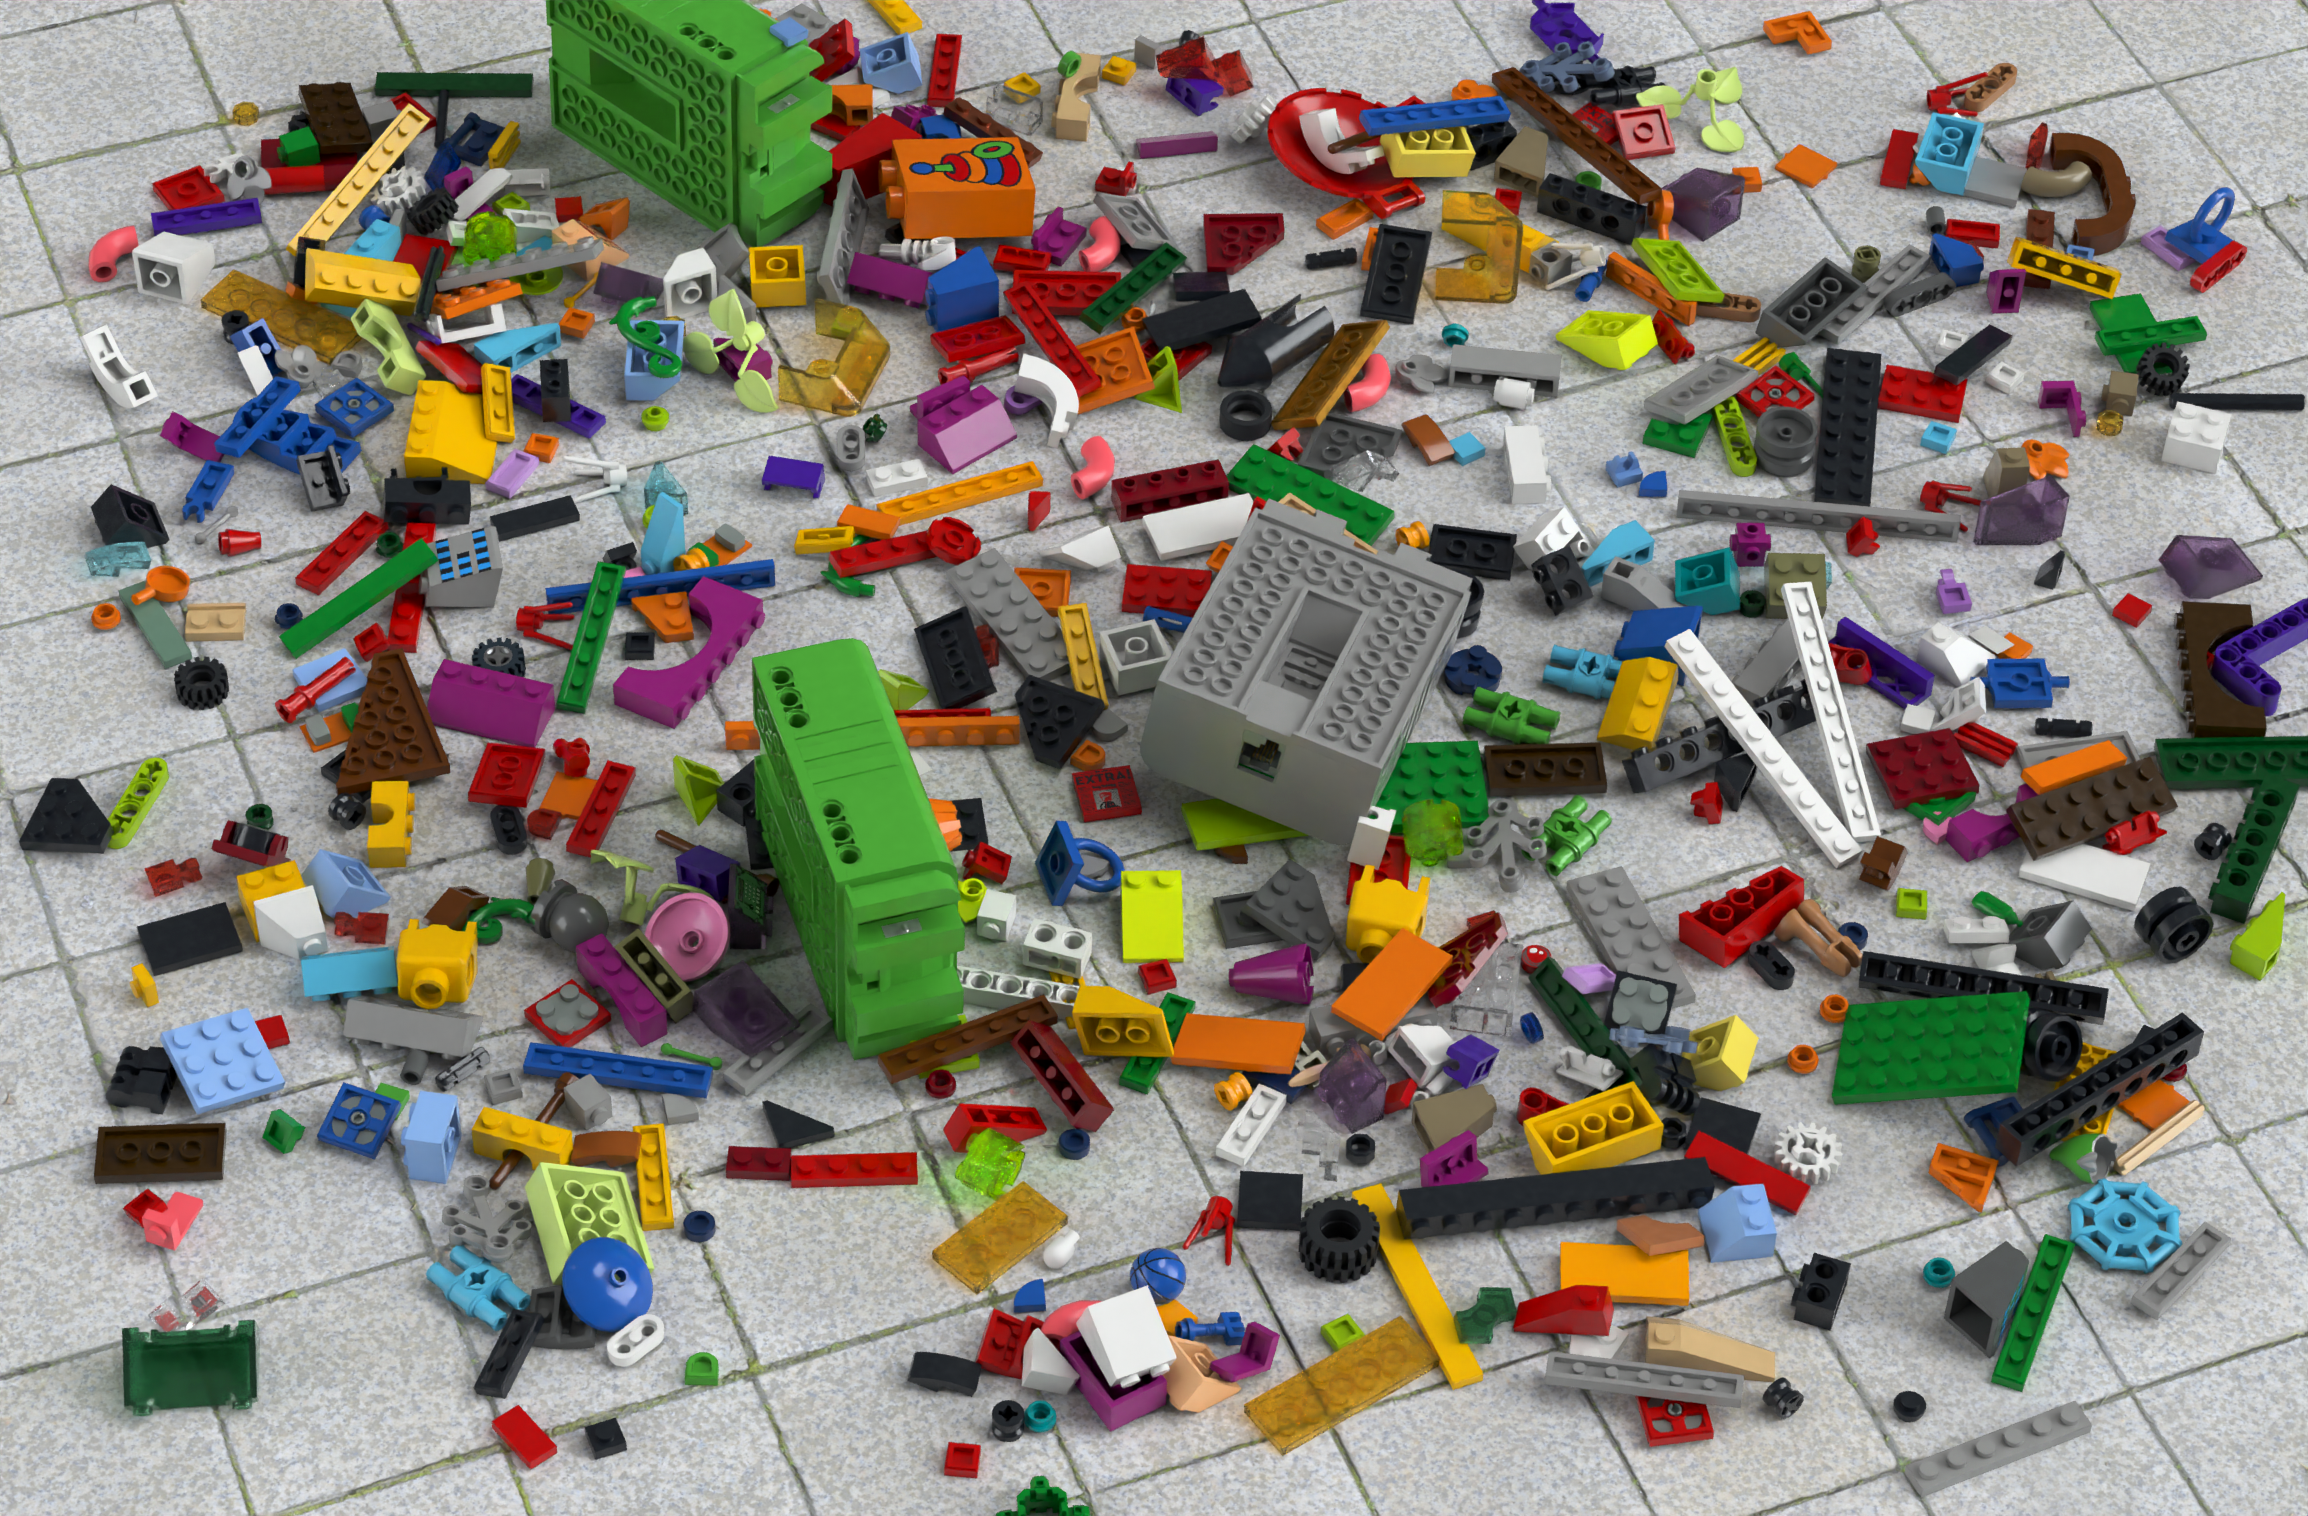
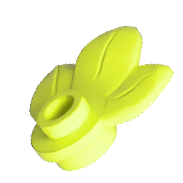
M971 878L964 882L958 880V891L961 897V901H958V913L964 922H971L977 919V914L987 888L979 879Z

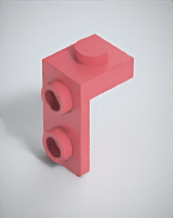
M174 1192L167 1203L168 1209L163 1213L152 1209L146 1210L142 1217L146 1242L176 1250L203 1207L202 1199L181 1192Z

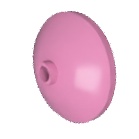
M683 893L670 898L654 912L648 922L645 936L683 982H688L707 975L723 959L730 941V923L724 909L712 898L700 893ZM699 939L698 944L693 947V943Z

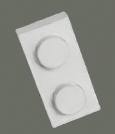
M920 459L866 470V479L874 497L928 485V477Z
M1963 916L1955 917L1954 919H1944V932L1948 943H2009L2010 932L2005 919L1995 916H1987L1984 919H1970Z

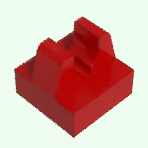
M1293 427L1267 450L1292 462L1294 458L1289 452L1295 457H1298L1303 452V448L1297 439L1301 435Z
M1862 517L1846 533L1849 554L1858 557L1862 552L1873 555L1880 548V545L1874 542L1879 536L1873 530L1872 520Z
M1706 783L1705 789L1691 794L1690 804L1695 805L1694 816L1707 818L1709 824H1720L1723 799L1718 783Z

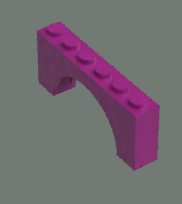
M703 576L689 593L690 614L700 619L711 632L704 648L690 660L668 669L641 670L628 666L613 684L614 705L675 729L681 720H685L688 717L690 709L694 704L702 700L708 687L718 680L720 673L726 665H730L733 662L740 648L747 645L753 632L761 628L765 620L763 600Z

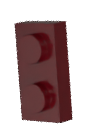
M729 1146L726 1178L789 1181L792 1150L791 1148Z

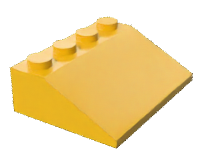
M418 380L404 454L406 478H416V476L441 477L442 467H447L449 480L470 481V484H485L493 473L498 441L485 439L483 396L477 393H464L456 385L447 381Z

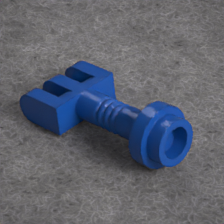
M1221 1312L1217 1320L1218 1323L1195 1324L1192 1318H1183L1175 1325V1335L1178 1338L1194 1341L1195 1337L1223 1336L1226 1346L1241 1345L1245 1334V1327L1241 1322L1239 1312Z

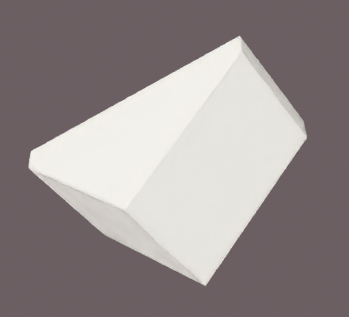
M1037 1328L1032 1332L1024 1346L1022 1386L1066 1395L1072 1390L1080 1375L1042 1331Z

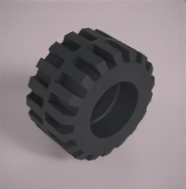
M1338 1196L1336 1200L1328 1197L1324 1198L1323 1203L1320 1201L1313 1203V1208H1308L1304 1212V1217L1301 1218L1298 1252H1300L1299 1258L1301 1263H1305V1268L1308 1272L1314 1271L1315 1277L1319 1279L1325 1277L1327 1282L1332 1283L1334 1280H1340V1283H1347V1279L1351 1278L1355 1281L1360 1279V1274L1367 1275L1370 1272V1267H1374L1378 1257L1380 1225L1379 1222H1376L1377 1216L1374 1212H1369L1367 1205H1359L1358 1200L1353 1198L1348 1201L1345 1200V1197ZM1342 1237L1350 1241L1335 1242L1329 1240V1238Z

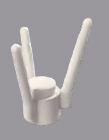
M1592 242L1585 244L1552 243V248L1582 250L1580 255L1572 256V262L1580 261L1583 267L1587 266V268L1546 285V290L1563 285L1588 273L1597 272V267L1605 266L1606 256L1603 246H1593Z
M563 457V460L566 462L604 467L603 469L575 470V474L603 476L604 484H609V487L572 498L574 503L612 492H620V486H627L626 464L580 457Z

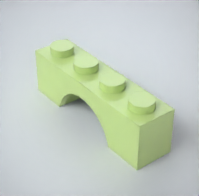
M365 298L350 319L358 335L373 344L384 356L385 359L378 367L377 372L385 387L412 396L417 389L418 380H424L426 374L392 308Z

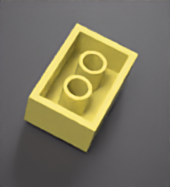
M1464 126L1381 135L1379 141L1383 145L1384 154L1394 177H1467L1476 154Z

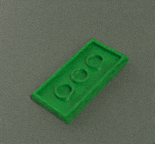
M2141 293L2113 297V299L2107 298L2090 301L2089 309L2101 331L2157 322ZM2146 350L2116 354L2115 356L2124 372L2137 374L2136 367ZM2156 362L2153 364V368L2158 374L2172 372L2170 367L2164 363Z

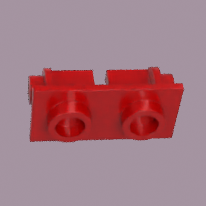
M1658 310L1652 320L1658 346L1675 365L1680 357L1691 358L1695 354L1694 345L1681 335V332L1676 328L1671 318H1667L1661 310Z
M2148 810L2132 818L2133 829L2131 822L2127 820L2110 827L2105 834L2108 843L2102 845V848L2120 855H2127L2133 852V849L2155 842L2156 838L2167 834V830L2158 828L2157 822L2160 820L2158 813Z

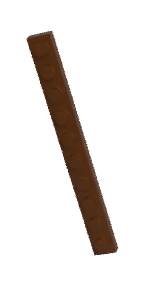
M1511 67L1492 73V83L1636 203L1640 205L1661 198V187L1516 68Z

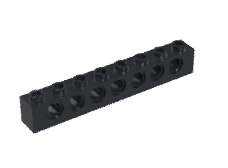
M1805 679L1800 681L1802 686L1794 689L1793 685L1777 690L1778 696L1770 699L1769 695L1752 701L1754 706L1751 708L1775 738L1816 721ZM1802 696L1804 697V699H1805V701H1806V706H1805V708H1803V706H1802V704H1801V698H1802ZM1778 706L1782 711L1781 718H1779L1777 715ZM1718 716L1703 721L1704 727L1697 729L1696 726H1691L1679 731L1680 737L1672 739L1671 736L1656 740V746L1651 749L1643 746L1630 751L1631 757L1622 760V764L1634 794L1650 791L1745 750L1734 736L1732 739L1730 738L1728 728ZM1705 737L1709 740L1708 749L1704 745ZM1680 747L1684 749V759L1680 757ZM1656 757L1660 760L1659 770L1655 766Z
M1863 951L1859 976V988L1929 999L2027 991L2030 998L2029 1008H2038L2050 1013L2069 1016L2078 1022L2103 1025L2109 991L2108 988L1867 951Z
M2183 1012L2001 1122L1995 1148L2016 1167L2198 1056L2204 1031Z

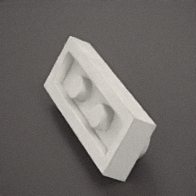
M1258 1084L1217 1145L1216 1155L1244 1167L1285 1106L1287 1095Z

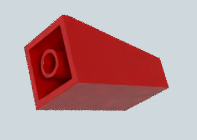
M885 113L874 118L828 151L832 154V179L819 186L820 189L825 191L823 202L833 207V201L838 193L837 183L840 182L842 170L853 169L866 200L882 194L879 191L878 164L880 160H891L892 140L922 139V135Z

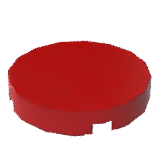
M943 517L942 520L938 521L935 519L926 532V542L930 550L938 558L950 564L959 565L976 557L981 550L979 537L976 538L973 534L974 530L959 519L952 517Z

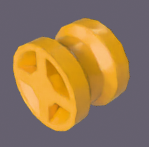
M1419 521L1411 523L1408 528H1398L1395 532L1398 546L1400 543L1419 549L1429 546L1428 532Z
M693 548L687 551L686 555L682 554L676 557L673 561L675 571L709 567V561L702 550Z
M1239 1072L1231 1074L1227 1081H1219L1214 1085V1092L1218 1101L1228 1111L1237 1108L1240 1101H1248L1253 1093L1248 1080Z

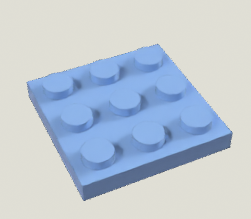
M248 1008L161 1033L160 1041L197 1115L284 1088L285 1081Z

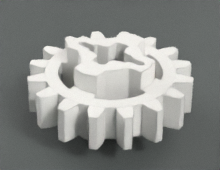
M1269 94L1264 96L1259 102L1255 99L1251 101L1235 119L1238 127L1231 136L1239 144L1244 142L1250 135L1253 138L1257 137L1268 125L1271 111L1278 102Z
M403 166L398 171L393 168L390 174L386 173L383 175L368 196L373 205L379 206L384 213L388 210L391 215L396 209L404 210L405 207H413L414 202L421 200L419 196L426 194L425 188H427V185L420 171H416L414 167L407 171L406 167Z
M1799 1122L1798 1129H1794L1789 1125L1787 1126L1786 1133H1779L1778 1141H1775L1774 1162L1780 1164V1171H1789L1790 1176L1794 1178L1796 1176L1801 1177L1800 1180L1804 1183L1807 1179H1811L1814 1184H1818L1819 1177L1828 1181L1830 1173L1837 1174L1838 1167L1841 1165L1843 1155L1841 1153L1842 1144L1836 1142V1134H1826L1827 1127L1824 1126L1817 1130L1815 1129V1123H1811L1809 1128H1805L1803 1123ZM1789 1147L1792 1148V1152L1790 1153L1788 1152ZM1826 1153L1828 1154L1827 1159L1824 1158Z

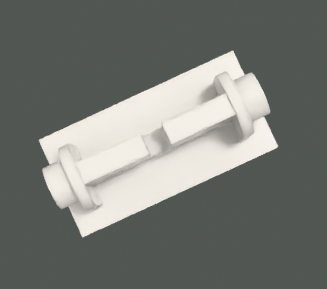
M549 168L506 170L512 175L513 179L497 192V197H503L512 191L519 196L550 195Z
M1571 1045L1560 1050L1559 1056L1563 1060V1065L1556 1070V1073L1605 1091L1623 1075V1071L1615 1069V1065L1609 1059H1603L1592 1054L1586 1057V1052L1578 1050Z

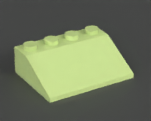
M544 1162L539 1163L525 1185V1190L554 1285H563L562 1274L564 1265L572 1251L585 1241L599 1237L614 1238L626 1243L642 1257L650 1273L653 1272V1262L625 1172ZM614 1275L616 1280L620 1279L618 1275Z

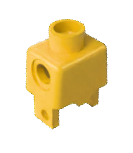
M1366 864L1361 881L1359 880L1354 883L1347 915L1345 941L1348 949L1357 952V957L1361 962L1371 963L1402 928L1421 938L1426 926L1430 890L1429 877L1422 876L1418 890L1414 892L1406 889L1400 881L1385 879L1382 882L1373 883L1375 866Z
M410 919L408 928L400 932L396 963L399 997L402 1000L413 1001L416 1005L425 1009H437L445 1002L463 1003L467 1001L478 973L477 922H467L465 931H455L447 925L435 924L419 929V919Z

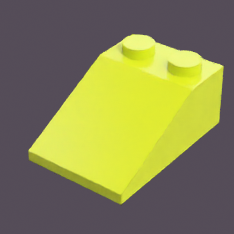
M1588 310L1555 335L1558 341L1603 367L1617 368V370L1630 368L1632 363L1640 357L1646 356L1649 350L1658 344L1651 317L1647 314Z
M1181 870L1121 871L1120 901L1123 963H1151L1167 959L1168 962H1184Z

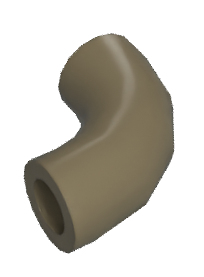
M2079 161L2071 163L2066 169L2060 171H2045L2031 166L2023 177L2021 190L2041 197L2072 195L2091 181L2092 172L2086 164Z

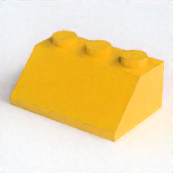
M1652 657L1622 661L1597 735V740L1631 750L1647 746V749L1655 747V741L1659 738L1678 681V664Z

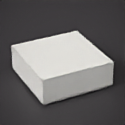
M1943 329L1936 344L1935 353L1948 357L1965 344L1969 336Z
M2001 361L1986 376L1985 383L2009 394L2023 381L2024 373Z
M1907 704L1900 731L1912 734L1930 732L1936 711Z

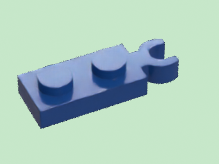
M210 460L206 461L185 497L186 504L182 509L184 520H187L191 514H196L197 523H201L205 519V509L214 510L235 474L233 465Z

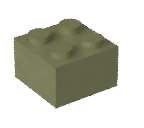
M1768 553L1764 564L1766 619L1788 618L1781 588L1783 584L1799 582L1812 583L1820 616L1823 619L1827 608L1825 554Z

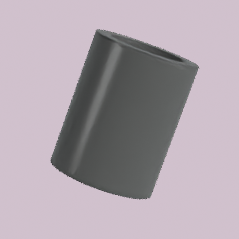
M1939 206L1930 207L1926 211L1928 232L1931 235H1942L1946 231L1944 210Z
M411 1050L401 1071V1079L411 1085L419 1084L427 1068L429 1056L421 1050Z

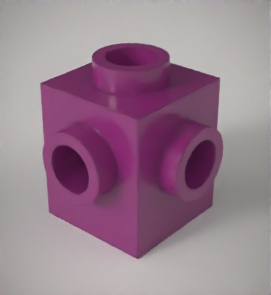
M1736 523L1735 534H1730L1729 546L1731 551L1734 552L1737 566L1764 567L1766 551L1771 550V535L1766 534L1765 523Z

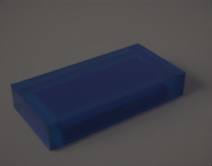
M449 142L440 145L424 175L425 181L433 192L436 188H445L444 176L457 171L462 163Z

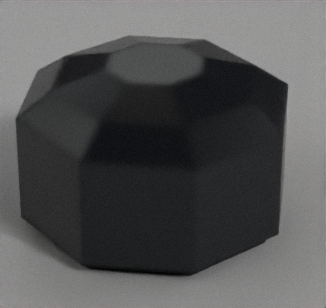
M1665 1117L1661 1121L1664 1125L1661 1145L1665 1148H1678L1685 1143L1687 1135L1686 1124L1678 1118Z
M1367 1134L1352 1135L1346 1140V1158L1353 1164L1366 1165L1375 1158V1140Z

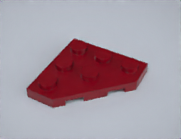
M1283 213L1203 214L1207 272H1227V275H1234L1282 241L1285 233Z
M1499 912L1438 947L1452 955L1453 960L1452 964L1428 989L1429 999L1435 1008L1443 1004H1450L1456 1000L1458 995L1463 993L1508 935L1506 923Z

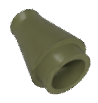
M544 858L532 859L525 868L528 891L527 901L534 905L544 890L548 892L555 875L553 863Z

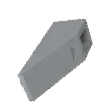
M1615 556L1603 574L1601 598L1634 611L1687 606L1677 602L1675 593L1641 565Z

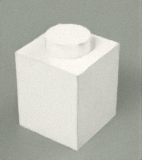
M987 889L977 914L978 936L1007 941L1016 917V895Z

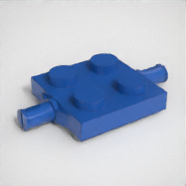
M2045 658L1987 659V677H1980L1985 688L1992 695L1994 709L2052 708V688H2069L2070 685L2069 676H2052L2046 668Z

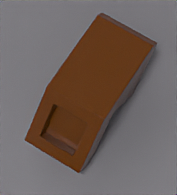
M468 886L449 887L424 916L422 923L428 926L432 924L447 925L452 930L461 931L466 923L469 912H473L474 909H479L488 904L490 897Z

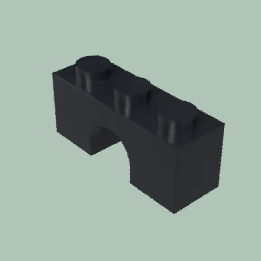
M384 479V522L469 524L471 511L470 481L441 480V490L438 493L424 495L414 489L413 479Z

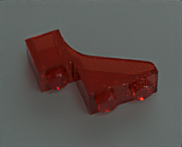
M1204 36L1195 40H1189L1181 46L1167 49L1161 54L1156 55L1158 72L1164 78L1213 80L1221 84L1230 97L1254 88L1252 72L1241 51L1237 50L1232 53H1226L1215 59Z

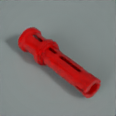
M1010 347L973 361L961 360L958 362V365L950 368L942 367L938 370L939 382L942 385L964 375L972 383L976 376L1018 362V352L1012 354L1013 351H1016V348Z
M343 657L305 686L298 685L294 689V693L286 699L276 701L275 708L281 718L287 723H292L302 711L313 708L320 696L356 672L352 661L347 657Z

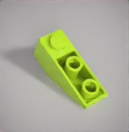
M2281 892L2274 901L2268 900L2262 909L2261 915L2258 918L2253 917L2248 923L2245 932L2242 935L2237 934L2230 945L2232 954L2229 963L2259 981L2274 967L2278 959L2282 943L2285 893Z

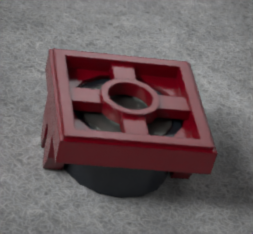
M230 820L227 821L223 829L221 839H214L211 848L214 852L264 867L275 866L291 860L285 857L289 837L267 829Z

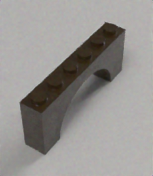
M2182 601L2180 612L2174 615V629L2179 630L2176 638V649L2181 650L2178 666L2179 670L2184 673L2181 677V691H2186L2183 710L2188 712L2189 715L2186 718V733H2191V738L2265 737L2267 725L2264 707L2244 704L2227 695L2213 681L2207 667L2208 652L2214 655L2219 645L2253 627L2251 605Z

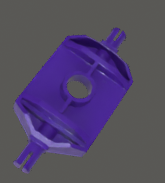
M1532 0V4L1538 10L1530 19V29L1553 53H1555L1554 48L1557 44L1567 42L1572 51L1571 55L1578 52V46L1581 43L1589 41L1593 44L1595 54L1590 58L1583 59V61L1588 60L1593 64L1595 60L1600 58L1597 54L1603 45L1604 33H1601L1598 37L1574 12V3H1546L1544 0Z

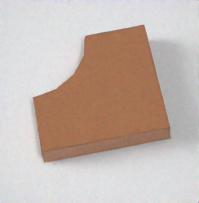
M1646 1215L1617 1220V1231L1648 1256L1704 1246L1705 1235L1689 1223H1665L1653 1220Z

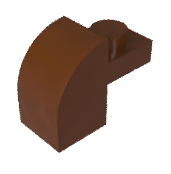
M1877 836L1870 854L1864 852L1860 861L1863 871L1859 880L1887 891L1890 890L1908 854L1905 846Z

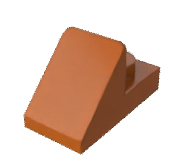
M628 197L596 204L583 214L579 220L589 226H601L610 240H614L628 227L630 201Z

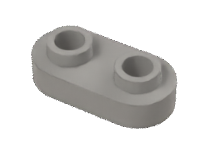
M856 425L844 426L837 432V463L845 471H857L865 465V433L862 428Z

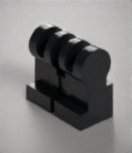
M1651 1043L1629 1059L1631 1069L1641 1075L1643 1081L1641 1093L1647 1100L1656 1102L1661 1106H1666L1668 1109L1677 1111L1685 1116L1691 1115L1696 1111L1699 1106L1700 1096L1692 1085L1697 1080L1691 1060L1675 1053L1662 1051L1663 1048Z
M135 1046L125 1047L116 1066V1073L112 1076L111 1085L107 1089L105 1095L107 1101L116 1107L126 1108L130 1105L150 1108L151 1113L163 1115L171 1095L170 1090H173L178 1076L164 1047L150 1046L148 1050Z

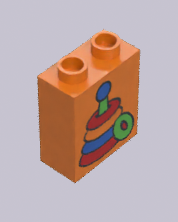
M1018 137L892 140L891 160L879 161L878 185L881 193L886 192L887 218L900 220L905 239L1032 236L1036 188Z

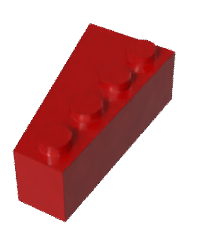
M1780 866L1750 880L1749 886L1745 888H1733L1727 891L1724 898L1715 902L1708 900L1700 904V909L1692 913L1688 910L1680 913L1679 941L1721 967L1726 968L1745 953L1751 944L1760 941L1773 931L1788 912L1792 909H1798L1799 905L1804 901V879L1785 867Z

